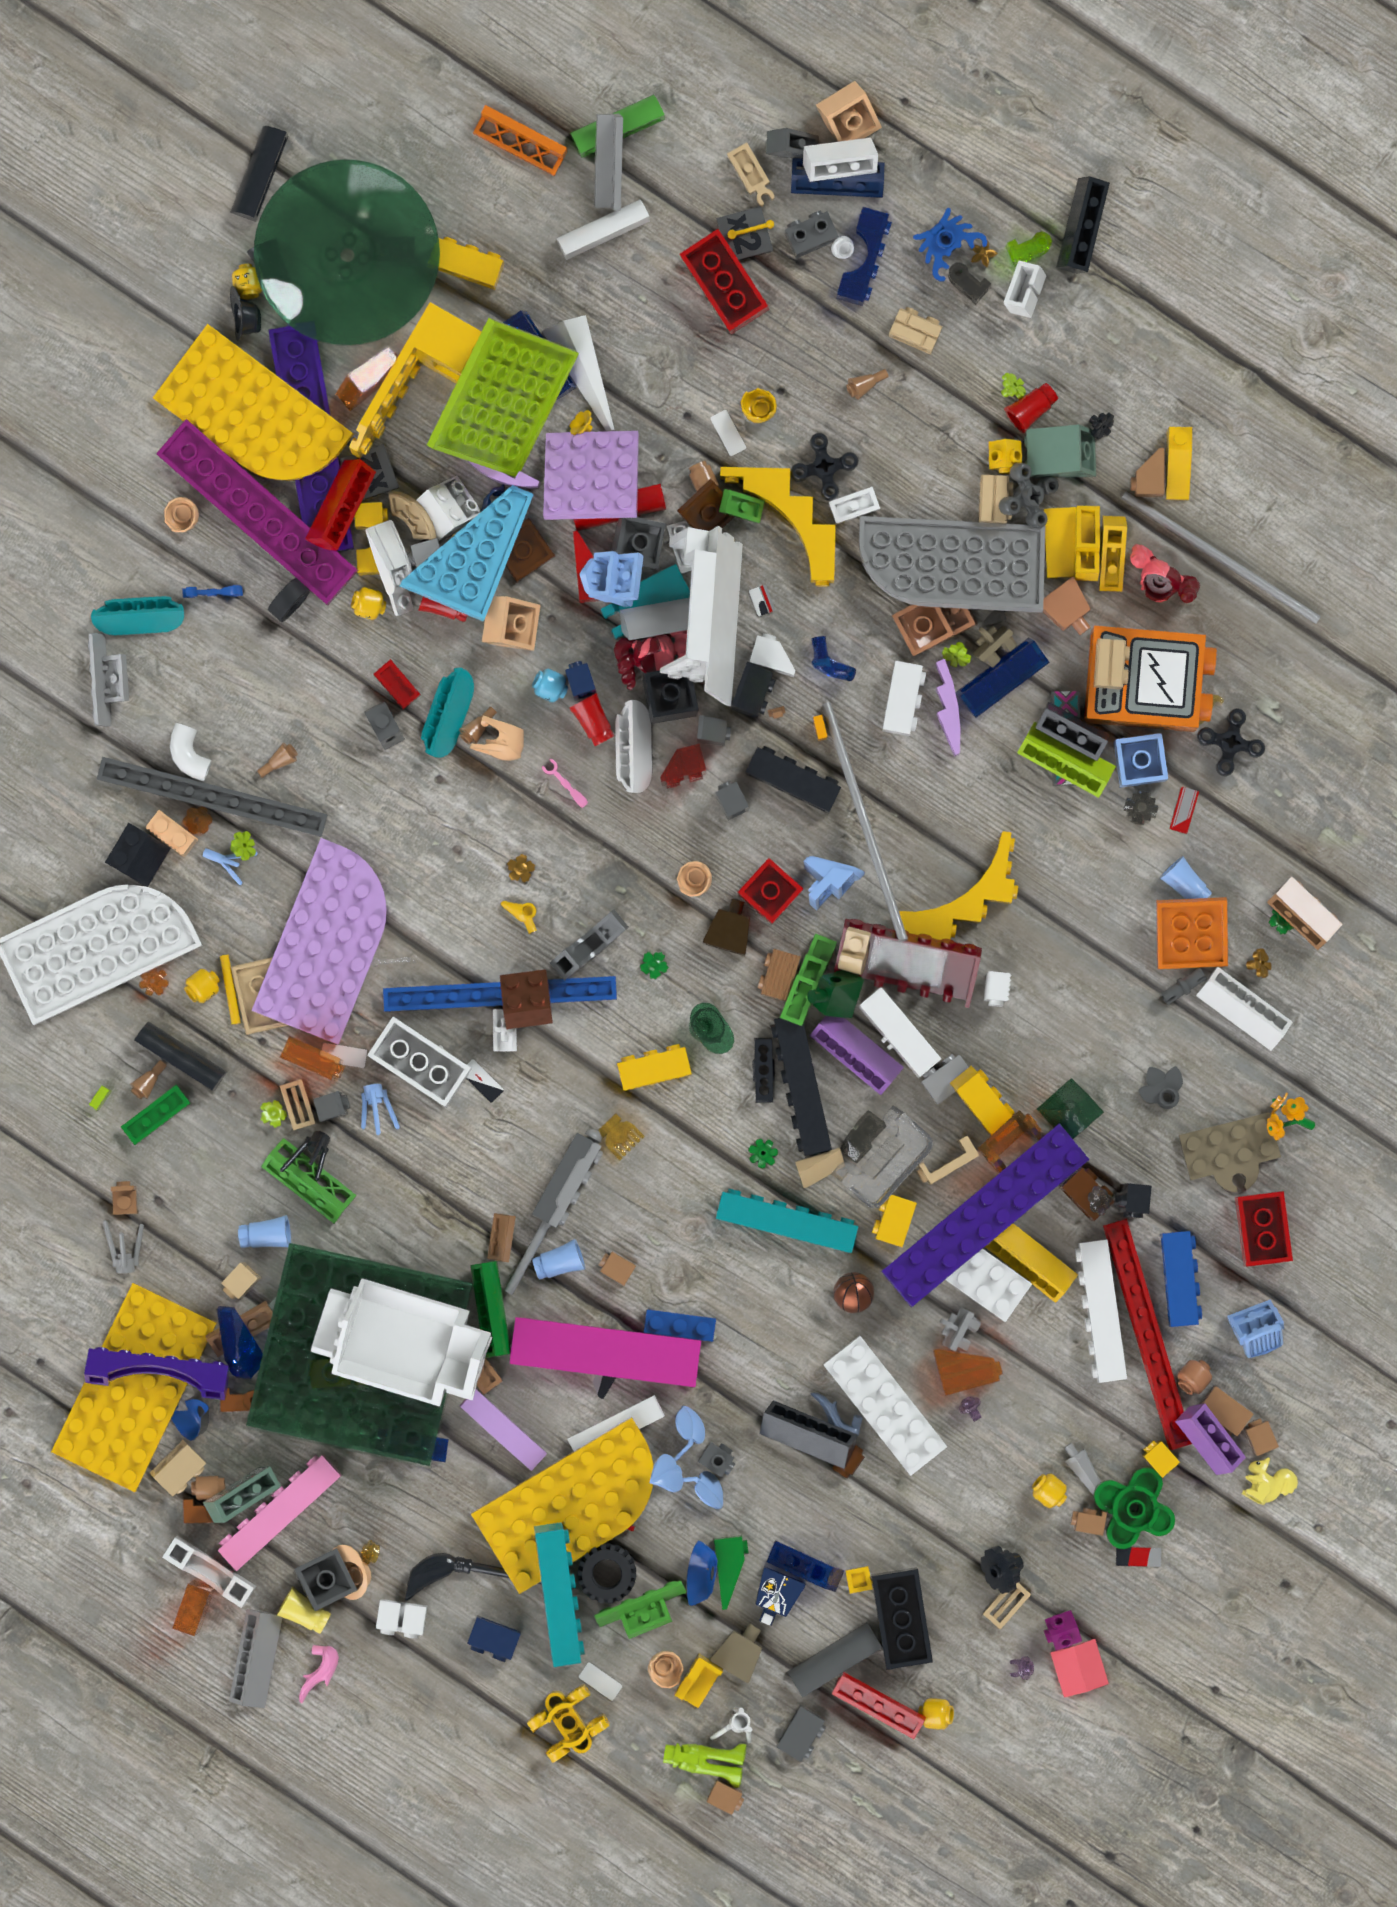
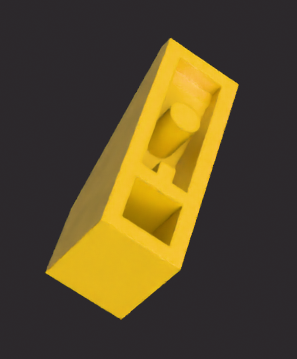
M1169 427L1167 430L1166 500H1189L1192 427Z
M1102 516L1099 591H1123L1127 521L1124 516Z

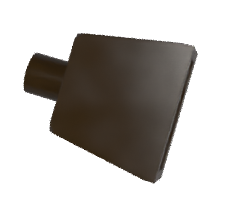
M731 899L728 911L718 909L702 944L745 956L750 922L749 917L741 915L745 902Z

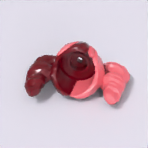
M1136 544L1132 547L1130 560L1136 568H1143L1140 584L1142 586L1141 591L1145 590L1146 597L1155 602H1164L1178 592L1180 599L1184 603H1190L1197 598L1201 585L1196 577L1180 575L1176 568L1170 567L1166 562L1157 559L1152 551L1144 545Z
M687 630L656 635L639 641L628 640V638L618 640L613 650L618 661V673L622 675V683L627 685V689L632 691L636 686L635 666L644 673L659 671L663 666L673 662L675 655L678 658L686 655ZM671 637H673V638L675 639V643H674V644H673V642H672V640H671ZM630 648L634 649L633 655L628 651Z

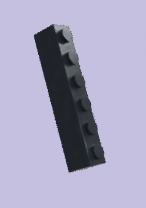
M776 1018L774 1019V1024L770 1025L773 1039L778 1038L780 1046L775 1048L778 1061H783L785 1070H781L783 1084L788 1083L790 1092L786 1093L788 1106H793L795 1115L791 1116L793 1129L799 1130L800 1138L796 1139L798 1151L803 1152L804 1156L832 1150L804 1023L800 1026L784 1019Z

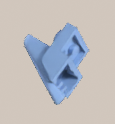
M615 551L594 553V558L589 559L580 572L585 592L589 594L590 598L611 602L623 607H631L633 600H638L643 555L640 553L618 554Z
M809 856L803 861L804 869L817 880L808 890L810 892L809 903L816 911L831 894L840 899L854 884V881L860 880L865 874L863 870L854 866L815 856Z
M1271 1299L1227 1316L1229 1324L1248 1358L1267 1354L1281 1347L1284 1343L1282 1333L1284 1322Z

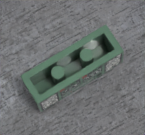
M270 1466L258 1467L203 1502L214 1523H225L280 1488L281 1485Z

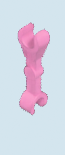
M549 759L554 764V769L547 771L542 766L544 773L554 775L560 781V784L570 792L573 800L581 808L585 807L588 804L587 799L571 787V784L557 772V763L553 759Z

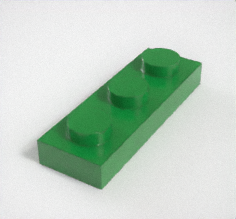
M175 1085L122 1125L121 1128L134 1146H136L190 1105L191 1102L179 1086Z

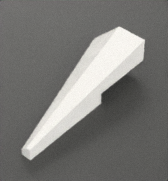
M586 315L564 320L544 329L543 334L547 340L579 353L569 375L605 430L615 431Z

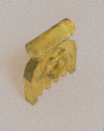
M615 1113L598 1131L603 1138L606 1136L605 1143L607 1148L619 1160H622L623 1158L613 1147L623 1156H626V1152L618 1144H621L628 1152L631 1151L626 1142L632 1147H635V1143L628 1137V1134L637 1143L640 1142V1139L631 1129L642 1139L645 1136L632 1123L628 1121L620 1122L622 1119Z

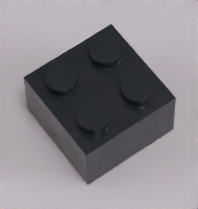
M660 670L644 673L642 682L651 724L697 716L699 708L694 683L689 678H670L668 674L660 673Z

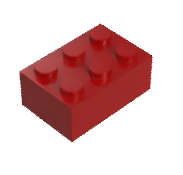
M1284 1191L1235 1197L1243 1266L1249 1267L1293 1261Z

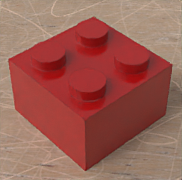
M768 858L737 894L772 925L800 895L803 888L775 862Z

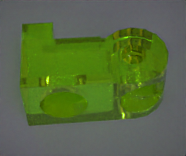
M1041 231L1037 232L1032 239L1018 244L1016 239L1007 242L1006 249L1014 267H1017L1018 261L1029 262L1046 254L1051 247L1052 239L1048 233Z

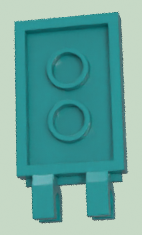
M674 564L641 581L638 600H633L631 607H623L611 603L601 608V613L606 619L618 612L620 614V610L690 598V590L677 565ZM621 625L611 629L615 640L624 636Z

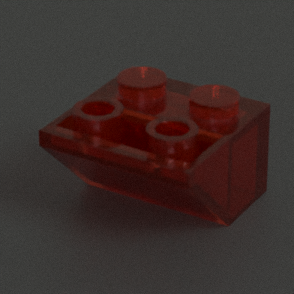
M700 744L679 748L675 751L660 777L661 786L666 785L667 789L680 786V781L689 779L690 783L703 780V775H706L707 770Z

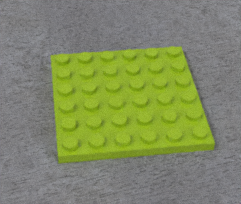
M488 318L431 433L427 446L516 477L518 472H521L579 353L573 349Z

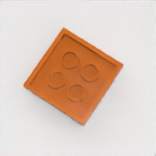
M1226 897L1156 900L1158 969L1228 966Z

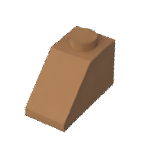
M1159 448L1136 471L1135 477H1131L1130 490L1135 491V497H1163L1164 448Z

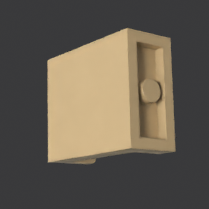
M964 1136L957 1141L964 1153L930 1173L923 1162L917 1165L919 1170L916 1172L923 1183L928 1182L931 1185L978 1157L979 1154L968 1136Z

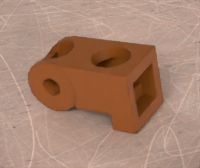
M229 1387L226 1391L225 1400H220V1411L258 1410L264 1404V1396L258 1390H250L242 1394H231Z
M194 1499L183 1500L184 1523H214L204 1505H194Z

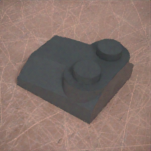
M638 517L619 518L615 529L612 551L618 554L640 553L643 555L642 567L658 570L664 530L667 524Z

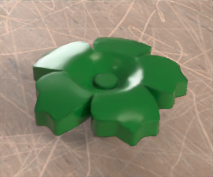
M1274 909L1272 910L1273 915L1268 923L1271 927L1277 926L1276 930L1280 935L1294 929Z
M650 952L645 953L643 958L645 963L640 965L641 971L645 974L650 972V979L656 980L661 976L660 972L666 973L669 968L667 962L663 961L665 955L662 952H655L653 958Z

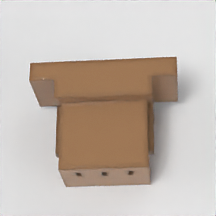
M784 706L768 710L769 717L774 719L783 717V713H786Z

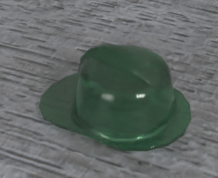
M704 1002L697 1004L692 1009L689 1031L693 1038L701 1042L708 1051L715 1054L727 1053L733 1047L734 1034L720 1011L714 1005Z

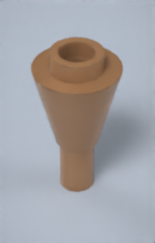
M883 369L873 375L849 378L846 388L851 397L855 396L859 400L876 383L889 376L887 371Z
M489 707L483 715L493 718L497 712L492 707ZM483 715L459 729L461 732L460 737L467 744L478 743L486 728L481 725Z
M282 743L268 760L269 762L258 769L257 772L263 778L273 770L296 762L295 756L298 753L291 744L286 745Z
M159 1060L151 1071L146 1072L130 1083L132 1087L130 1091L139 1099L143 1097L148 1099L158 1076L167 1065Z

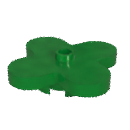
M1142 1467L1137 1469L1132 1474L1127 1485L1114 1480H1104L1094 1490L1096 1505L1112 1515L1106 1529V1536L1108 1541L1116 1548L1127 1549L1133 1546L1141 1531H1146L1155 1536H1164L1174 1528L1175 1515L1173 1511L1157 1501L1162 1490L1163 1481L1162 1477L1153 1468ZM1132 1503L1138 1505V1509L1135 1512L1130 1511Z

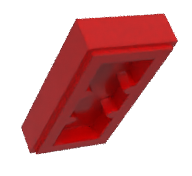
M391 659L373 674L403 710L421 696Z

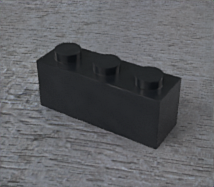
M1050 702L1045 706L1035 727L1096 761L1103 752L1110 736L1105 731Z

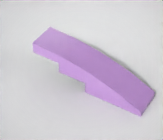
M943 659L935 664L943 682V685L936 688V692L944 710L937 712L936 715L952 753L956 757L960 754L961 729L959 708L954 684L946 661Z
M477 1389L475 1390L473 1401L465 1399L459 1405L531 1471L547 1455L538 1444Z

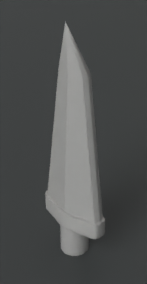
M1070 1443L1064 1447L1070 1456L1065 1460V1463L1094 1495V1490L1101 1481L1085 1449L1078 1452L1074 1445Z

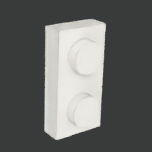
M873 487L829 502L836 525L880 510Z

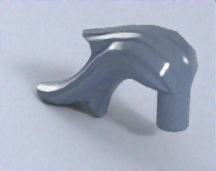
M810 1393L824 1409L828 1423L859 1436L863 1417L854 1415L852 1424L848 1425L838 1414L837 1401L831 1403L819 1393Z

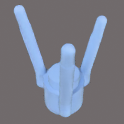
M382 1084L364 1086V1093H361V1128H366L368 1102V1105H372L376 1134H381L377 1104L382 1103L383 1098L395 1128L399 1129V1123L388 1099L387 1089L383 1090Z

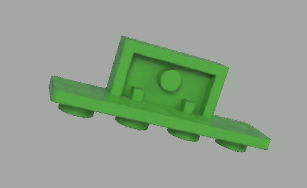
M671 1581L665 1584L663 1588L646 1591L642 1596L635 1599H626L620 1605L613 1608H604L594 1617L599 1627L621 1619L626 1634L631 1639L672 1622L665 1601L686 1593L682 1581Z

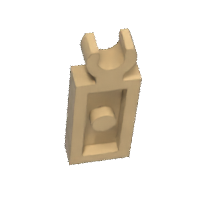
M746 142L727 153V157L750 195L754 192L757 193V203L761 207L764 206V202L761 199L763 195H768L773 201L774 193L765 187L770 184V181L748 143Z

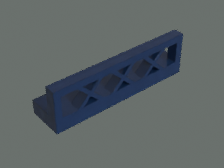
M792 158L791 193L883 198L885 162H878L877 170H879V173L810 182L806 171L797 169V167H804L803 158Z

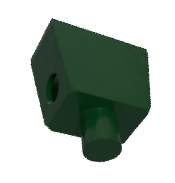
M845 970L822 975L817 988L809 990L807 994L808 1001L823 1015L852 1018L864 979L856 973Z

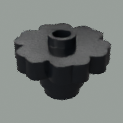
M1000 1546L985 1550V1556L981 1557V1570L986 1574V1582L990 1584L993 1590L998 1589L1002 1594L1015 1590L1016 1584L1020 1582V1571L1024 1567L1021 1556L1008 1550L1003 1551Z

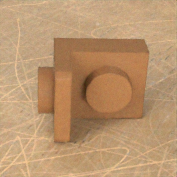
M130 1181L116 1182V1186L111 1187L113 1215L138 1214L136 1186H130Z

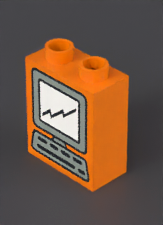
M1094 625L1090 637L1084 720L1092 724L1195 732L1199 728V721H1211L1213 694L1201 693L1203 675L1214 676L1217 649L1205 647L1206 635ZM1097 639L1125 640L1126 646L1130 647L1129 661L1125 660L1124 670H1128V683L1123 684L1122 689L1093 687Z

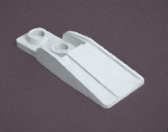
M388 520L366 528L365 531L386 592L390 597L395 616L412 611L413 604L409 590L399 586L401 581L412 572V567L393 521Z

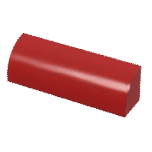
M361 459L344 460L305 539L318 547L337 551L376 471Z
M661 483L638 489L637 517L666 510ZM619 518L573 520L576 531H582L618 522Z

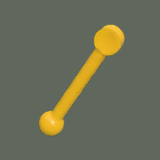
M767 220L764 224L739 231L730 230L727 235L729 239L734 240L738 235L763 228L772 229L774 221Z

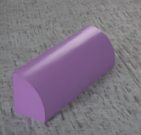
M825 1016L809 1035L880 1095L904 1068L845 1018Z

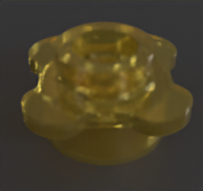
M372 1540L364 1544L361 1552L363 1562L368 1565L370 1562L375 1563L379 1556L380 1545L375 1544Z

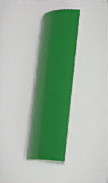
M493 1261L470 1265L480 1330L490 1332V1337H492L485 1358L511 1354L498 1262Z

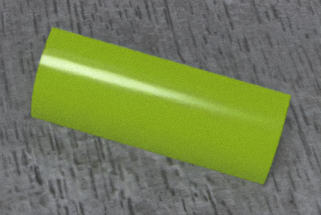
M1034 722L1017 753L1099 798L1116 766L1100 757L1096 761L1035 728L1037 723Z

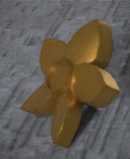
M988 239L986 247L974 245L972 250L976 254L972 257L971 263H977L981 260L982 264L988 268L989 258H993L998 254L996 251L989 249Z

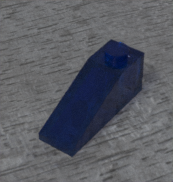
M219 1306L216 1310L224 1360L233 1376L251 1379L268 1360L235 1307Z
M776 1540L766 1561L821 1588L836 1592L845 1571Z

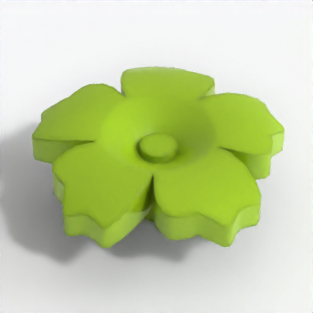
M274 1100L272 1103H262L260 1107L264 1111L261 1113L262 1117L260 1120L264 1124L270 1121V1125L274 1126V1128L280 1127L281 1121H284L287 1117V1112L281 1110L283 1106L279 1101Z

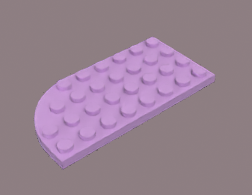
M323 838L320 839L252 1008L253 1012L337 1045L340 1043L382 938L387 912L384 891L377 875L368 863L353 851Z

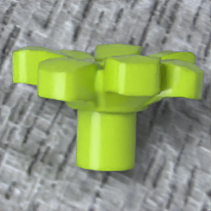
M1005 373L1002 376L1004 380L1002 384L1005 388L1001 390V394L1006 398L1008 396L1013 397L1014 395L1018 399L1024 397L1026 394V390L1022 386L1024 381L1021 378L1017 379L1016 375L1012 373Z
M957 642L955 645L951 644L950 648H943V659L951 661L950 666L957 667L958 664L966 666L971 661V655L966 654L967 649L961 642Z
M247 831L243 833L236 832L234 834L235 839L231 841L230 846L231 852L236 857L241 856L242 861L249 860L250 857L256 854V850L252 848L255 846L254 840L250 839L251 834Z

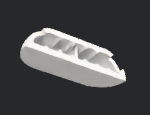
M629 700L624 703L625 707L620 714H617L615 721L616 775L618 781L622 782L623 786L627 789V792L641 793L647 789L652 777L651 722L645 705L637 700Z

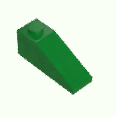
M742 1535L714 1538L715 1552L718 1559L717 1569L722 1610H727L745 1561L744 1554H749L747 1540H742Z

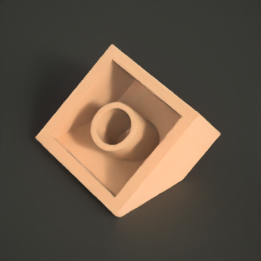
M856 81L816 104L825 125L836 142L863 139L882 128L866 92Z
M494 596L485 617L482 642L496 646L534 651L541 605L507 596Z

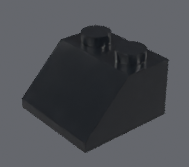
M747 661L731 710L758 719L759 714L764 715L768 704L767 701H764L767 692L772 693L776 681L772 679L773 673Z
M128 822L105 863L145 887H149L171 847Z

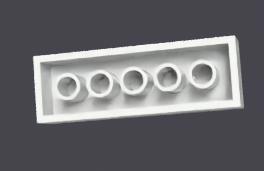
M860 1335L823 1364L910 1476L947 1448L943 1440Z

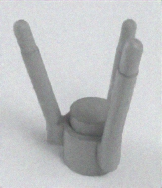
M104 1220L105 1234L112 1256L113 1267H116V1273L135 1272L134 1266L139 1265L138 1257L144 1225H139L133 1257L132 1253H126L124 1233L121 1232L119 1234L121 1254H118L117 1258L108 1222Z

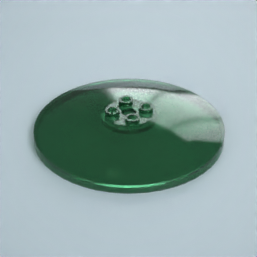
M348 159L332 160L302 170L288 179L271 197L264 208L256 229L254 264L260 287L268 303L291 328L304 336L325 344L336 346L364 345L382 340L396 333L414 319L429 299L438 275L440 262L439 237L434 219L426 203L418 192L402 177L370 162ZM349 249L354 253L352 261L345 262L341 259V253L344 250Z

